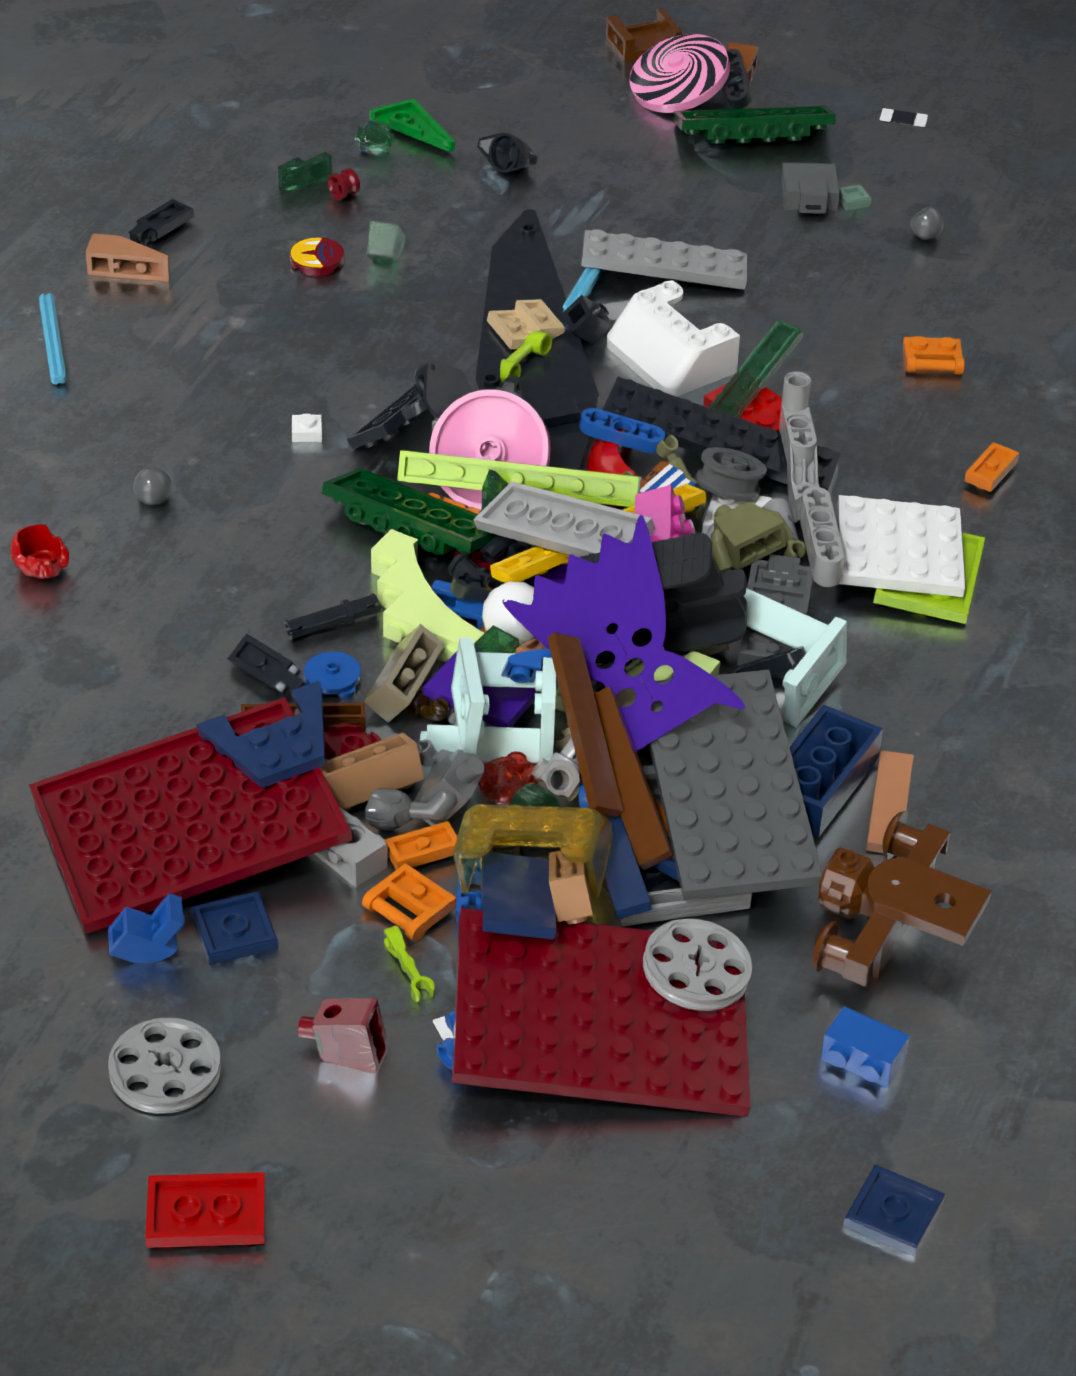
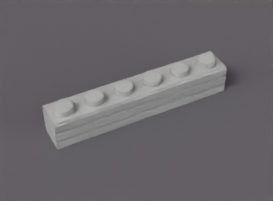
M681 888L647 892L652 910L620 920L622 926L749 909L752 894L742 893L683 900Z

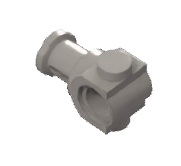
M572 737L561 753L555 752L548 761L542 758L531 773L545 793L558 795L569 802L579 793L581 785L579 784L581 773ZM554 771H559L563 776V783L558 789H554L550 784V777Z

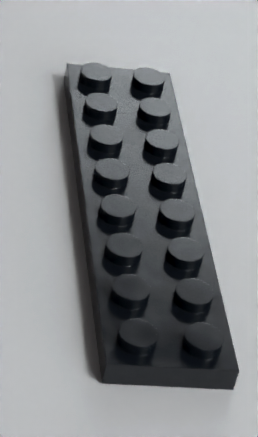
M617 377L602 410L658 426L665 432V439L669 435H673L678 441V447L701 455L705 449L713 447L728 448L746 453L760 460L766 466L765 477L788 484L787 461L780 432L748 422L743 418L722 413L717 409L696 404L688 399L670 395L659 389L644 386L633 380ZM817 445L819 487L828 491L841 453Z

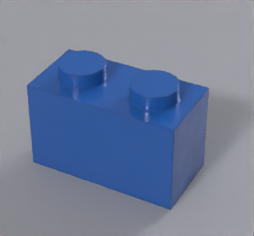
M843 1006L824 1034L821 1059L861 1076L869 1082H874L888 1088L906 1060L910 1035Z

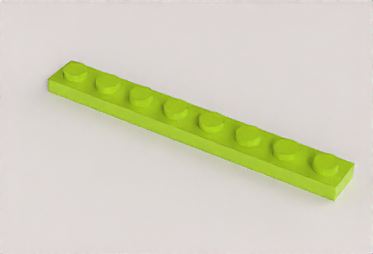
M400 450L397 481L501 492L512 481L593 503L630 507L635 505V495L639 494L641 476Z

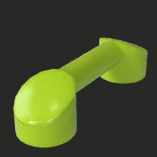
M542 331L530 333L515 352L507 359H502L500 365L502 383H504L509 375L520 377L521 366L519 363L530 352L542 356L547 355L552 346L551 334Z

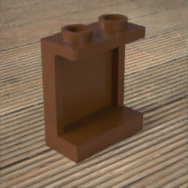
M663 8L657 9L655 21L624 26L616 15L607 16L606 39L624 63L638 60L643 53L661 41L682 35L681 29L676 26Z

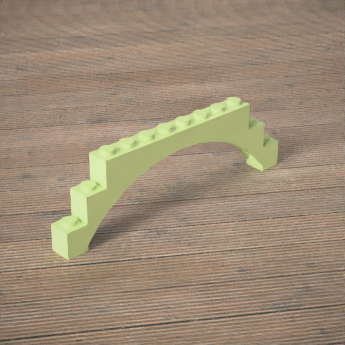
M391 529L371 549V573L380 576L377 580V598L379 600L377 604L387 608L383 612V637L399 643L417 626L422 624L445 644L437 657L438 660L447 662L458 650L459 638H473L475 652H516L517 647L495 640L492 636L463 620L434 593L418 565V539ZM694 650L690 651L688 655L682 656L709 674L719 675V660ZM644 662L626 672V674L631 677L639 675L644 669ZM668 665L658 667L654 672V680H671L674 675L673 668ZM556 688L555 708L565 712L560 688Z

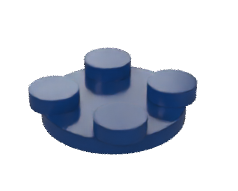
M324 652L313 656L305 664L304 680L306 684L319 680L323 694H337L342 699H349L355 695V686L360 680L361 667L360 663L352 656L342 652Z

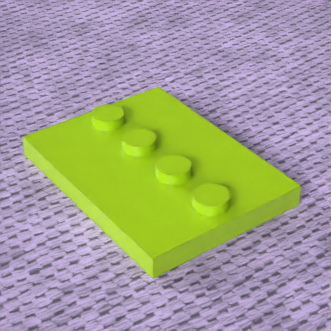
M962 532L965 578L963 597L877 588L873 603L966 624L985 537Z

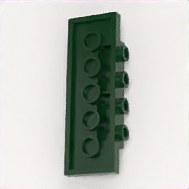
M825 105L674 111V122L681 130H685L686 134H700L701 130H703V135L706 139L711 140V143L715 144L726 143V139H736V142L747 143L751 142L752 138H762V141L772 142L777 141V137H787V140L798 141L802 140V136H810V125H812L813 129H827L828 125H835L836 114Z
M362 468L323 482L322 494L333 498L336 503L346 504L345 515L350 520L363 525H371L376 531L384 534L393 529L418 539V545H421L424 550L437 555H445L454 549L461 553L467 552L470 554L484 547L496 536V534L477 529L473 519L478 514Z

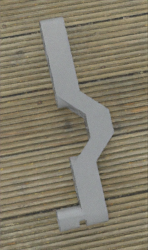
M792 371L784 377L779 430L787 461L788 503L790 504L794 525L798 522L801 523L813 580L823 587H833L841 581L844 551L831 496L826 489L819 487L817 438L808 405L811 378L804 372Z

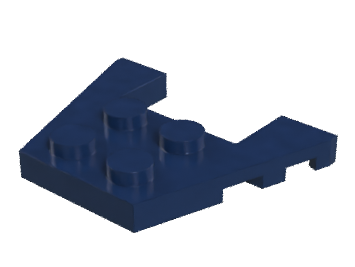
M318 680L291 690L293 701L300 712L298 715L286 717L276 723L236 736L224 714L196 724L198 734L204 741L208 739L214 744L215 750L222 756L227 755L232 759L235 767L261 788L326 765L321 683Z

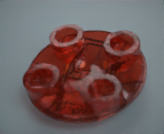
M514 751L509 753L507 757H500L488 763H483L484 773L478 786L489 800L503 806L519 807L534 802L543 793L538 781L531 775L535 765L527 761L524 753Z

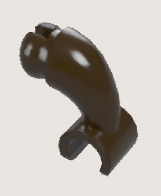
M420 690L417 691L411 703L406 707V711L412 716L421 714L431 721H441L449 714L450 705L446 699L437 698L429 706V698L424 696L423 691Z

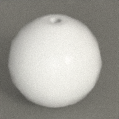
M510 581L489 593L483 604L482 620L485 630L495 640L515 647H519L534 638L502 603V600L504 602L513 600L531 605L534 587L527 583Z

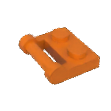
M922 336L903 338L906 373H915V370L953 371L954 374L963 375L964 358L962 356L960 339H953L951 337L926 338Z
M405 863L371 888L364 895L362 906L370 912L377 911L404 930L406 937L414 942H418L431 926L456 908V897ZM388 896L417 915V917L411 919L384 899Z

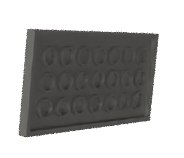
M761 670L712 675L730 688L743 701L745 709L715 703L649 743L683 900L819 885L822 870L770 671ZM662 680L656 682L659 684L668 683L670 680ZM655 701L651 705L653 712H659L663 708L661 701Z

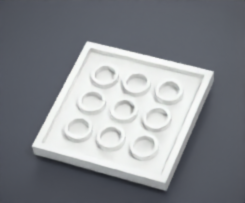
M838 496L837 526L844 551L842 575L839 584L963 597L965 578L960 508L927 505L917 502L890 501L888 499L862 498L858 496Z

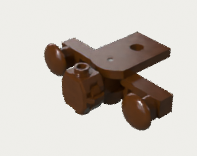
M901 811L891 819L883 836L882 851L885 858L888 859L887 861L874 867L871 859L842 847L836 849L823 870L819 883L818 902L822 909L848 919H852L859 913L867 916L868 922L855 942L838 936L839 923L837 921L828 923L816 938L812 951V964L817 972H820L825 967L842 974V977L866 987L872 962L871 976L878 979L909 926L964 946L987 907L992 891L934 869L939 852L942 854L947 853L950 838L949 831L931 824H927L924 831L907 825L908 813L907 811ZM947 903L952 908H941L937 904Z

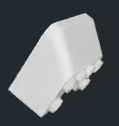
M670 280L633 295L609 331L607 347L654 389H659L677 397L736 374L740 335L723 323H717L702 330L696 328L674 309V303L681 301L683 298V289L675 281Z

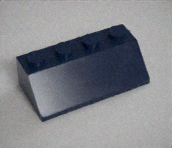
M824 704L789 747L811 832L817 837H820L878 760L883 728Z

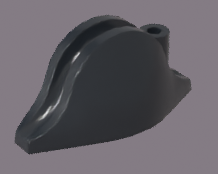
M498 133L479 138L478 149L492 167L499 172H514L537 163V156L532 154L531 148L520 138L512 134Z

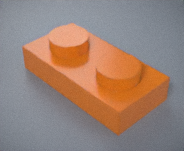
M993 442L966 471L964 481L991 492L1016 465L1019 452Z
M448 821L384 839L388 847L387 855L396 870L405 863L411 867H416L457 855L461 852V842Z

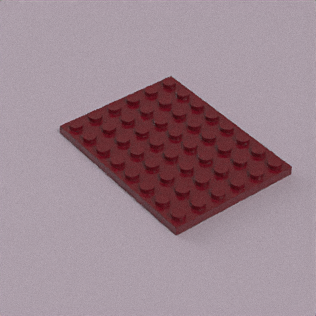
M284 697L226 718L235 735L240 736L253 729L265 727L286 717H292L294 714ZM197 727L29 784L31 794L85 934L110 926L126 906L147 913L155 910L169 893L182 897V900L352 840L351 830L320 767L261 788L235 767L232 759L227 755L222 756L217 752L214 744L208 739L204 741L199 736Z
M461 908L458 925L452 1083L748 1117L751 1106L745 993L734 1004L711 1011L684 1008L662 997L650 985L643 970V955L646 944L654 931L583 922L567 924L566 921L558 922L556 919L554 939L484 932L482 931V910ZM673 935V938L679 942L686 943L690 941L685 935ZM712 940L708 942L713 948H725L724 944L719 941ZM698 952L695 959V965H697L696 976H698L700 970V963H698ZM657 953L653 955L660 962L671 961L664 954ZM724 967L729 974H742L736 967ZM680 980L669 981L675 988L683 989L687 987ZM715 986L705 987L706 991L710 994H723V992Z

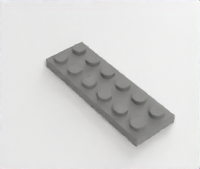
M598 229L592 231L585 230L581 261V266L745 290L747 282V253H742L739 250L714 249L709 245H687L681 241L666 242L654 237L638 238L626 233L619 235L611 234Z
M511 481L473 520L479 530L561 553L572 554L580 558L589 554L599 553L602 535L605 533L625 543H631L640 515ZM643 516L649 533H651L655 529L652 518Z

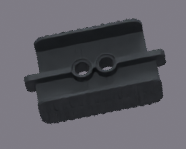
M693 533L686 536L653 541L652 546L665 601L666 631L663 642L664 650L679 654L681 652L732 644L740 640L746 632L747 601L744 597L747 578L744 571L736 569L719 573L712 557L711 539L704 533ZM600 552L580 558L592 563H598ZM615 623L609 624L606 628L607 633H616L618 625ZM646 628L637 630L632 636L633 644L638 647L647 645L652 639L651 631ZM603 651L597 656L595 663L604 664L615 657V655L611 651Z

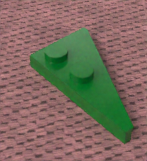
M414 98L369 110V119L373 122L445 151H455V141Z

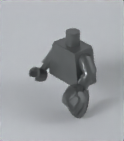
M421 740L419 744L423 751H418L421 765L426 767L433 765L435 762L437 764L432 767L415 800L411 801L405 793L399 790L388 788L375 789L370 794V799L365 808V818L372 827L382 831L400 828L412 821L413 818L423 819L431 826L443 823L471 798L484 773L483 762L480 758L465 753L460 749L455 752L444 749L437 752L430 740Z

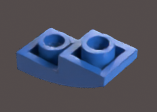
M550 649L529 650L509 656L502 669L501 676L510 678L517 683H533L536 678V671H543V657L552 658Z

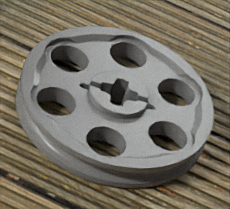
M679 919L663 924L651 934L643 955V970L650 985L668 1001L692 1010L711 1011L728 1007L743 996L752 974V960L743 942L724 927L705 920ZM673 935H685L690 941L686 943L679 942L673 938ZM712 940L719 941L724 944L725 948H713L708 942ZM697 952L699 953L698 963H700L698 976H696L697 965H695ZM657 953L664 954L671 961L660 962L653 955ZM724 967H736L742 974H729ZM680 980L687 987L683 989L675 988L669 981ZM715 986L719 988L723 992V994H710L706 991L705 987Z
M179 1018L148 1020L124 1032L114 1043L108 1059L109 1078L116 1095L135 1109L156 1114L180 1112L199 1104L215 1089L221 1075L219 1046L214 1037L205 1028L194 1022ZM152 1034H162L165 1036V1039L158 1043H151L146 1040ZM190 1039L201 1042L198 1047L192 1049L182 1046L183 1042ZM125 1055H135L139 1058L132 1064H123L119 1061ZM198 1066H205L211 1069L209 1073L203 1076H197L191 1072ZM134 1082H144L148 1085L146 1089L138 1092L128 1088ZM177 1087L184 1090V1093L178 1097H168L164 1094L170 1088Z

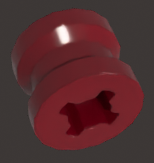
M346 168L340 174L334 173L328 177L329 191L337 200L346 198L347 194L354 195L360 191L359 178L351 168Z

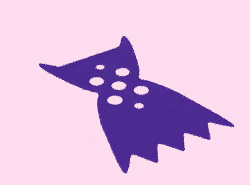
M642 515L638 517L631 543H625L606 533L602 535L598 563H592L570 554L564 584H559L536 575L531 605L513 600H507L506 602L502 600L503 605L512 616L547 649H550L547 638L553 632L580 638L590 679L602 682L605 687L610 686L614 690L616 698L618 693L625 688H631L636 692V700L632 705L627 707L620 706L636 751L715 703L745 709L743 701L721 681L686 658L664 650L663 642L666 631L664 592L650 533ZM611 623L618 625V630L614 634H608L606 631L607 626ZM641 628L649 629L652 633L651 641L643 647L635 646L632 641L633 634ZM603 651H611L615 655L614 664L607 669H600L595 663L597 656ZM639 658L644 662L643 671L637 676H628L624 670L626 663L630 659ZM662 665L671 666L674 671L672 679L665 684H659L654 680V672ZM655 701L663 703V708L659 712L651 710V705Z

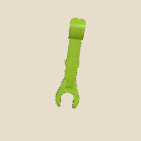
M398 926L384 929V934L387 937L384 939V945L387 951L399 959L403 972H406L411 980L412 1000L420 1002L421 995L419 989H426L430 997H434L435 985L433 980L426 976H420L412 956H409L406 952L403 936Z

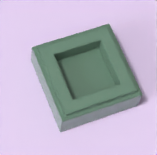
M861 184L839 188V202L846 211L871 206L872 198Z

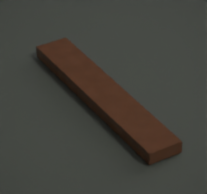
M553 632L547 640L590 812L617 817L624 810L580 638Z
M608 686L595 693L594 696L624 810L620 815L638 865L641 869L646 870L673 856L674 853L615 692Z

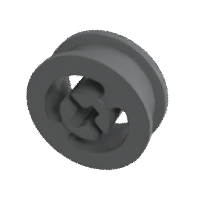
M713 447L703 451L701 459L704 466L703 469L697 471L695 477L697 483L702 488L718 496L733 500L750 501L759 497L761 489L758 482L759 479L765 477L767 471L766 466L760 460L746 453L728 448Z

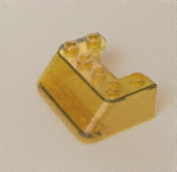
M475 805L468 809L463 816L453 851L461 893H468L477 858L486 855L491 850L492 845L560 847L561 854L566 860L586 863L592 898H599L613 838L611 821L603 814L591 808Z

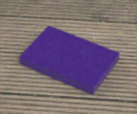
M457 651L423 686L424 696L435 701L437 698H444L449 702L451 708H454L451 685ZM482 686L483 694L489 697V711L487 715L482 716V720L496 727H512L533 704L535 693L541 694V691H535V688Z

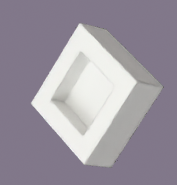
M292 415V442H322L321 415Z

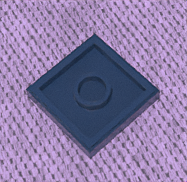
M259 891L191 907V916L209 965L278 949V939Z
M874 1165L846 1214L843 1226L915 1257L944 1204L946 1194L883 1167Z

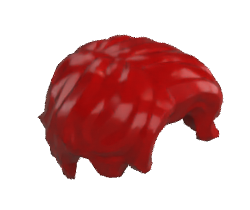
M46 524L28 525L22 529L20 528L12 538L10 545L11 559L26 576L40 579L56 577L60 569L66 568L69 564L67 546L64 545L59 536L56 537L51 533Z

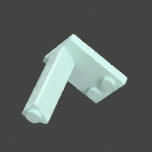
M746 588L744 595L747 601L746 626L793 648L804 646L806 655L794 670L790 669L786 673L783 680V687L785 688V698L783 701L785 723L797 728L846 664L847 621L835 617L827 625Z
M459 638L451 685L461 748L465 753L476 754L478 740L483 741L484 721L482 716L488 714L489 697L483 694L482 686L535 688L536 678L533 683H517L510 678L502 677L501 672L508 657L515 653L475 652L473 638ZM556 678V688H559L558 680Z
M543 657V671H536L535 691H542V694L535 693L534 714H541V728L484 726L483 741L478 740L476 754H471L472 756L480 758L482 762H504L511 759L512 763L537 764L542 758L547 761L551 759L554 746L556 672L552 658ZM427 724V731H421L420 741L430 740L437 752L442 749L452 752L458 749L462 750L457 725Z

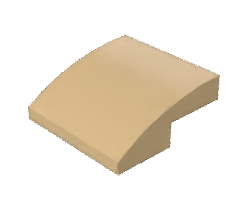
M541 299L516 300L514 310L489 311L487 318L488 323L509 349H518L523 344L525 338L534 331L549 333L552 339L563 334L565 331L563 324Z

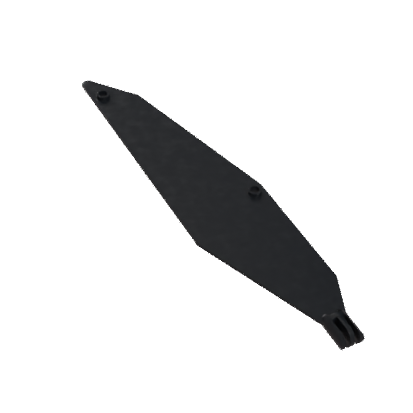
M527 209L522 212L492 246L475 378L478 391L495 390L497 387L503 388L504 383H502L500 378L501 360L507 359L517 350L509 349L488 323L489 311L514 310L516 300L541 299L563 324L565 331L563 334L552 339V346L547 355L542 356L530 352L519 363L521 366L519 389L522 392V399L531 404L572 396L581 419V414L585 409L597 408L599 392L580 338L571 332L562 315L566 297L535 210ZM580 421L546 427L551 447L548 466L580 470L589 438L588 435L581 432L579 428Z

